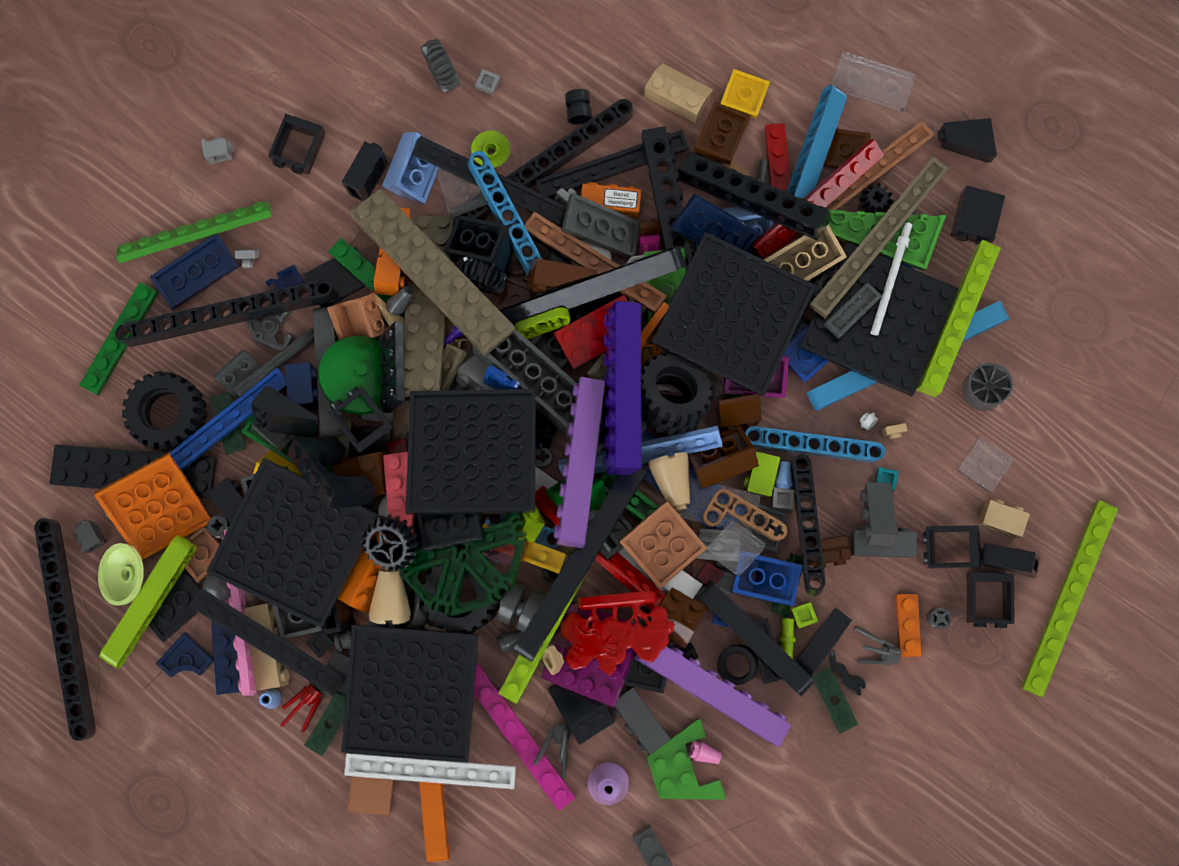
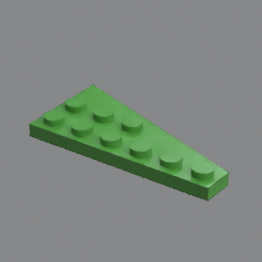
M830 210L829 226L837 239L859 246L886 212L865 213V211L845 212L844 210ZM928 214L911 215L906 222L912 224L909 235L910 242L908 248L904 251L901 263L922 271L927 269L946 215L928 216ZM904 224L879 255L894 259L897 249L896 242L898 237L901 236Z

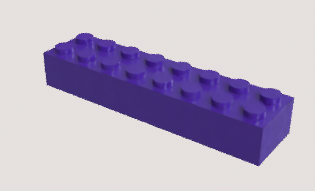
M616 301L609 308L607 314L604 315V326H607V334L604 335V346H607V354L604 355L603 363L604 366H607V374L604 375L603 381H605L607 391L603 399V405L606 407V415H604L603 425L606 427V435H604L603 439L606 456L603 459V467L606 469L607 475L631 476L641 469V303Z

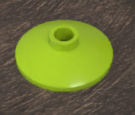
M493 130L484 131L473 140L471 153L473 154L476 151L484 152L493 168H497L503 165L509 158L510 144L502 133ZM494 150L495 153L490 155L488 154V151ZM474 158L476 163L483 166L480 158Z

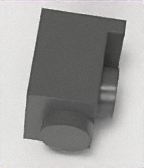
M83 520L75 525L76 528L74 530L77 534L75 538L83 546L80 548L81 552L91 553L107 543L96 522Z

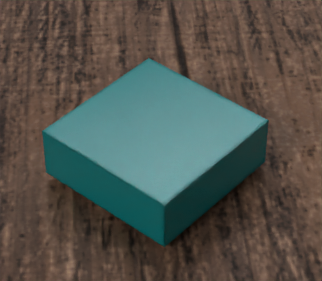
M878 467L875 482L891 483L892 492H894L899 471Z

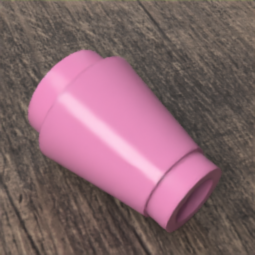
M700 740L698 742L693 741L689 750V757L693 758V761L719 764L722 756L721 752Z

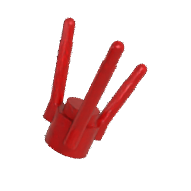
M311 684L308 687L304 686L297 695L282 706L284 710L299 698L301 699L300 703L291 711L280 726L284 727L304 704L308 706L313 704L301 729V732L304 733L318 705L322 702L320 699L322 693Z

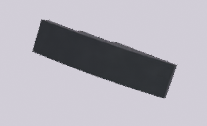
M835 607L812 635L810 641L799 653L795 662L807 674L812 676L842 636L852 619Z

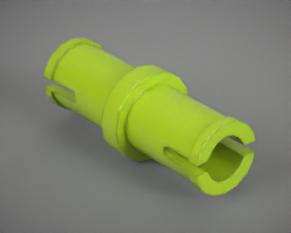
M781 618V637H779L781 648L794 660L793 648L794 642H796V637H794L795 619Z

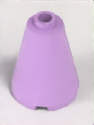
M604 762L592 769L588 777L587 786L590 795L595 801L604 805H613L620 802L626 796L629 789V778L626 771L620 765ZM610 785L612 789H605V787Z

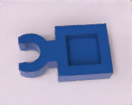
M491 365L487 368L483 383L495 390L517 389L520 386L518 381L508 379V374Z

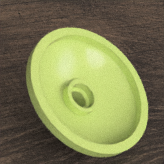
M118 543L111 546L101 559L98 569V584L101 594L107 602L117 606L126 605L137 596L144 579V566L138 551L133 546Z

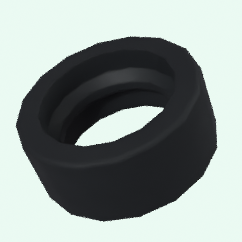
M742 644L732 645L724 649L717 661V668L721 678L730 681L734 685H743L752 680L757 674L759 667L755 652ZM740 652L747 656L750 668L746 675L736 677L728 672L726 661L732 653Z

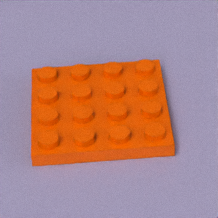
M170 453L161 456L94 493L95 498L127 544L133 546L138 551L142 560L169 546L175 536L180 535L184 538L206 526L212 518Z

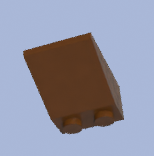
M537 258L530 263L526 287L532 288V292L543 293L544 291L597 274V270Z
M388 451L341 460L339 465L332 466L333 473L343 477L367 476L377 489L374 496L386 494L383 455H388Z

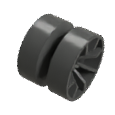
M982 364L975 368L965 379L963 396L966 402L974 409L980 411L993 410L1010 396L1013 389L1012 377L1008 370L999 364Z
M516 580L514 587L510 586L511 591H505L503 600L499 604L500 609L496 620L509 625L515 616H518L516 629L524 632L547 594L533 589L528 598L525 597L524 599L527 585Z

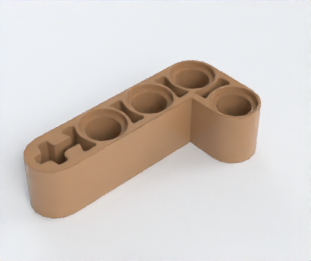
M721 489L715 493L702 516L706 526L714 527L722 521L725 514H728L772 541H779L787 534V527L783 522L726 489ZM718 495H726L728 503L725 505L720 504L717 500ZM736 505H743L745 507V515H738L736 513ZM708 512H715L718 519L716 522L708 521ZM759 515L763 518L764 523L762 526L754 524V516ZM769 521L771 522V524L769 525L770 527L780 528L779 532L781 533V535L778 534L774 536V530L770 528L766 529V531L764 530V528L768 525Z

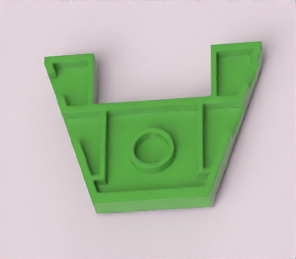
M700 718L696 719L663 746L647 756L660 799H726L719 779L698 786L685 744L706 737Z

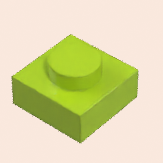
M811 602L790 609L797 629L818 622Z

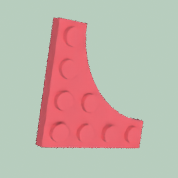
M408 452L383 455L388 515L392 514L393 519L399 516L401 522L407 520L406 525L408 527L413 526L415 515H407L405 513Z

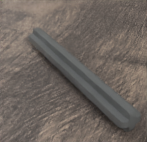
M309 329L235 386L234 391L241 397L268 374L279 368L314 341V330Z

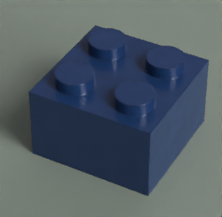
M309 362L285 365L287 397L308 411L319 410L316 368Z

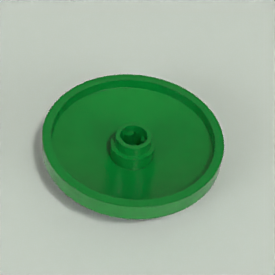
M351 336L337 341L324 353L319 365L318 378L320 388L331 404L338 399L344 401L349 397L347 393L357 386L358 389L363 387L378 408L382 410V405L379 402L382 393V386L379 384V378L382 373L381 366H379L381 347H379L378 340L365 336ZM362 395L341 409L344 412L356 415L375 413Z

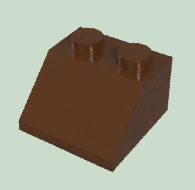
M759 394L720 400L715 406L719 430L727 431L739 425L741 427L745 426V429L753 426L757 427V424L761 422Z

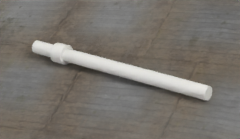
M908 222L904 223L901 236L898 237L896 242L897 249L870 332L873 335H879L902 257L910 242L909 235L912 224Z

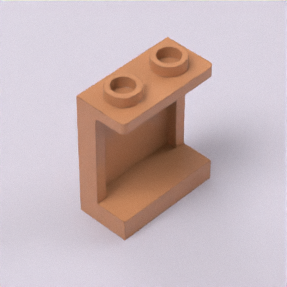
M374 293L327 307L338 341L351 336L373 338L386 331Z

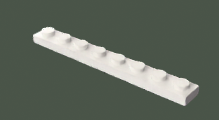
M347 753L344 775L514 789L516 766Z

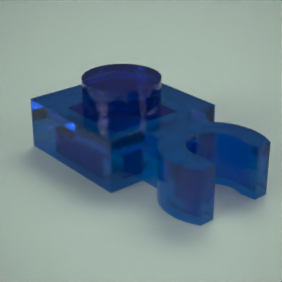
M295 265L276 273L278 279H268L265 282L267 286L275 284L273 290L304 283Z

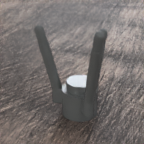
M857 626L854 627L861 634L885 645L881 649L863 645V649L880 654V658L883 660L858 659V663L883 664L887 666L890 663L898 664L901 656L900 648L894 647V643L887 642Z
M554 725V729L548 731L547 738L534 761V765H537L552 738L554 744L560 745L559 763H562V779L566 777L570 729L568 727Z

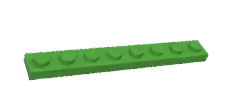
M269 201L257 202L250 207H240L227 214L220 213L213 218L201 219L191 225H181L177 229L162 231L155 236H145L132 243L125 242L117 247L116 258L119 263L272 217Z

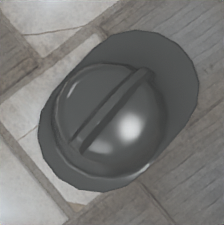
M411 589L408 597L411 612L410 620L400 623L399 628L423 629L428 620L429 613L423 611L424 601H421L418 594Z

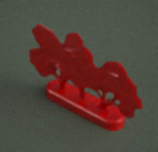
M642 591L579 598V609L591 610V615L586 619L576 612H571L566 620L561 622V636L572 643V646L568 648L564 656L566 662L569 663V667L574 670L587 667L588 663L596 658L600 669L611 676L616 670V665L621 664L625 660L628 648H632L639 658L653 663L659 656L660 651L664 650L669 643L668 635L674 631L673 627L675 623L668 620L667 610L662 606L655 607L649 614L639 609L642 605L655 604L656 592ZM632 607L633 616L628 621H619L617 618V608ZM612 608V615L601 621L597 615V610ZM638 615L640 619H645L647 623L645 627L639 624ZM635 618V623L631 624L632 619ZM592 620V627H589L588 623Z

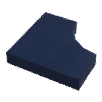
M184 632L156 664L169 677H174L182 671H192L201 676L213 664L214 658L187 632Z

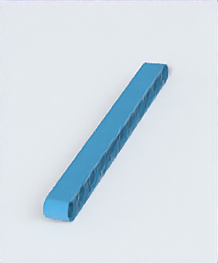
M1001 301L974 313L962 342L1010 319ZM850 371L812 389L806 394L814 410L818 411L877 382Z

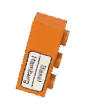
M595 182L582 184V197L628 217L639 218L641 189L635 186L618 187L615 184L603 186Z

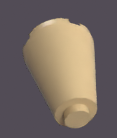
M687 452L675 453V456L669 457L668 455L662 456L648 463L649 469L665 500L668 501L676 512L687 509L686 505L690 504L689 457Z
M387 567L382 570L379 569L369 610V620L371 622L385 624V620H392V624H400L410 620V607L401 576L402 572H399V570L393 569L389 572Z

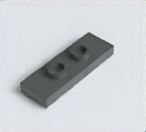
M867 282L824 326L840 339L882 298V295Z

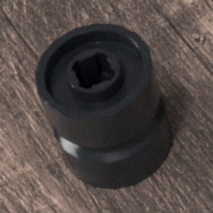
M574 89L566 92L565 102L568 108L566 110L568 123L582 125L592 119V110L589 106L591 102L590 92L585 89Z

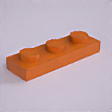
M918 594L895 595L898 648L901 649L900 657H922Z

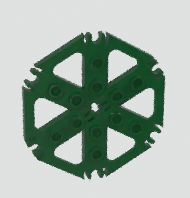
M506 513V522L483 528L484 540L463 544L466 546L465 550L462 549L460 551L456 545L423 552L420 547L415 554V559L409 562L410 564L407 567L401 568L399 572L406 573L401 575L402 578L426 605L436 612H440L441 607L445 605L444 614L454 616L499 603L494 596L503 600L500 590L504 588L508 592L511 591V587L506 584L507 582L514 587L527 543V538H523L527 536V533H518V528L525 525V523L517 520L523 518L518 513ZM418 515L414 516L413 533H415L418 524ZM400 544V548H401L400 553H401V555H402V554H403V544ZM506 545H513L515 549L509 571L505 574L500 573L482 553ZM444 564L436 594H430L418 580V574L422 570ZM466 570H468L486 590V594L483 598L462 603L459 600V594Z

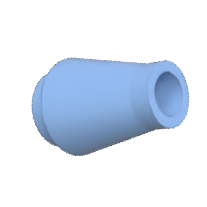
M779 462L774 483L775 488L791 490L794 487L790 462Z
M275 688L266 689L259 698L260 704L268 709L278 707L282 700L281 693Z

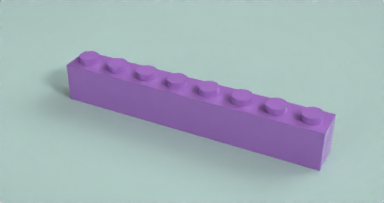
M580 377L578 383H574L572 395L576 396L575 403L571 404L570 415H573V422L569 423L567 435L571 437L570 443H566L565 455L568 456L567 463L563 464L562 469L565 483H561L559 496H562L563 499L562 504H558L557 517H560L559 525L555 526L554 538H557V545L582 548L585 545L605 381Z
M666 646L664 650L660 651L659 656L653 663L639 658L638 655L635 656L634 659L772 745L780 747L791 727V724L786 722L787 717L779 712L773 714L769 711L770 707L761 701H758V703L751 700L752 695L743 690L738 692L734 689L736 685L726 679L722 682L717 678V673L708 668L706 671L700 668L701 663L693 658L687 660L682 656L683 652L675 647L670 649Z

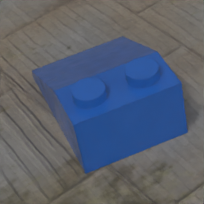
M740 552L731 594L794 606L802 565Z

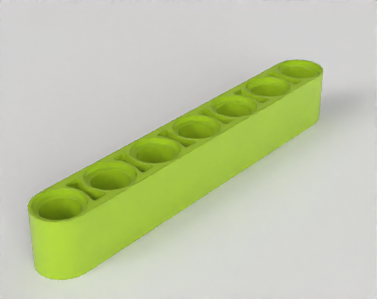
M180 535L173 538L105 644L99 658L116 669H119L125 663L197 548L195 544Z

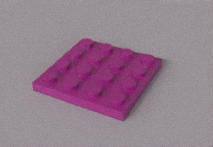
M572 601L562 621H565L571 612H576L582 618L587 619L591 615V610H581L578 607V603ZM597 610V615L601 621L611 616ZM592 620L588 623L589 627H592ZM560 623L553 645L562 654L564 663L559 673L551 675L545 665L541 678L615 707L635 651L632 648L626 650L625 660L621 664L616 665V670L611 676L600 669L596 658L589 662L587 667L571 669L564 656L568 648L572 646V643L561 636Z

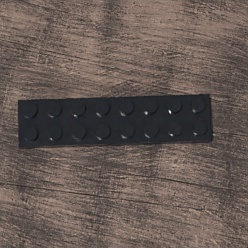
M55 444L49 484L102 489L167 453ZM200 456L182 471L198 497L210 498L207 492L214 486L217 462L215 457Z

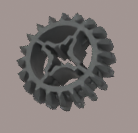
M433 39L422 45L421 51L426 64L440 89L446 93L458 87L460 83L459 78L441 42L438 39Z

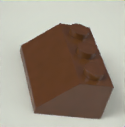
M740 425L720 433L723 447L688 454L690 466L702 489L759 466L755 448Z

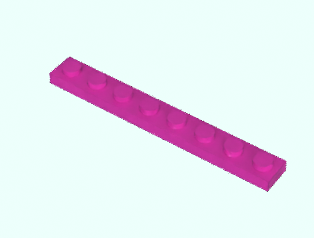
M477 662L475 696L557 810H561L576 798L544 753L538 764L534 765L540 747L504 697L498 694V689Z

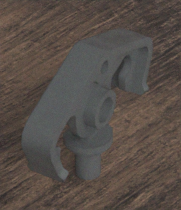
M291 311L276 314L274 318L267 317L261 322L256 320L246 321L253 339L262 345L281 352L292 343L294 336L291 334L285 335L284 342L279 344L276 341L275 335L279 332V323L281 322L284 325L285 318Z

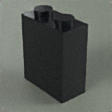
M966 185L960 194L950 236H954L960 241H973L976 245L981 240L992 243L995 240L1005 195Z

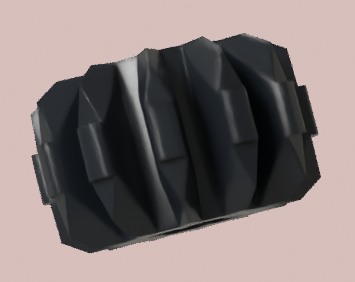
M871 183L868 188L862 190V195L859 196V200L862 203L859 206L860 208H866L865 213L869 211L871 213L887 212L890 209V205L893 204V200L890 199L893 194L892 192H886L888 186L881 188V184L877 183L875 187Z

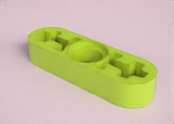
M560 307L519 321L515 324L516 330L526 339H530L564 327L570 323L569 310Z

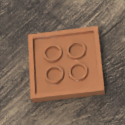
M667 500L619 540L621 545L659 589L707 549Z

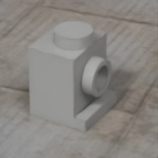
M213 138L207 142L205 139H201L204 158L210 165L233 160L232 152H234V146L231 140Z

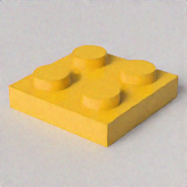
M733 69L720 104L757 119L770 81Z

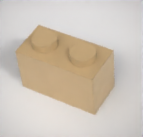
M993 498L984 502L977 525L1013 538L1023 537L1030 514L1023 512L1024 509L1019 506L1012 505L1009 507L1004 505V501Z

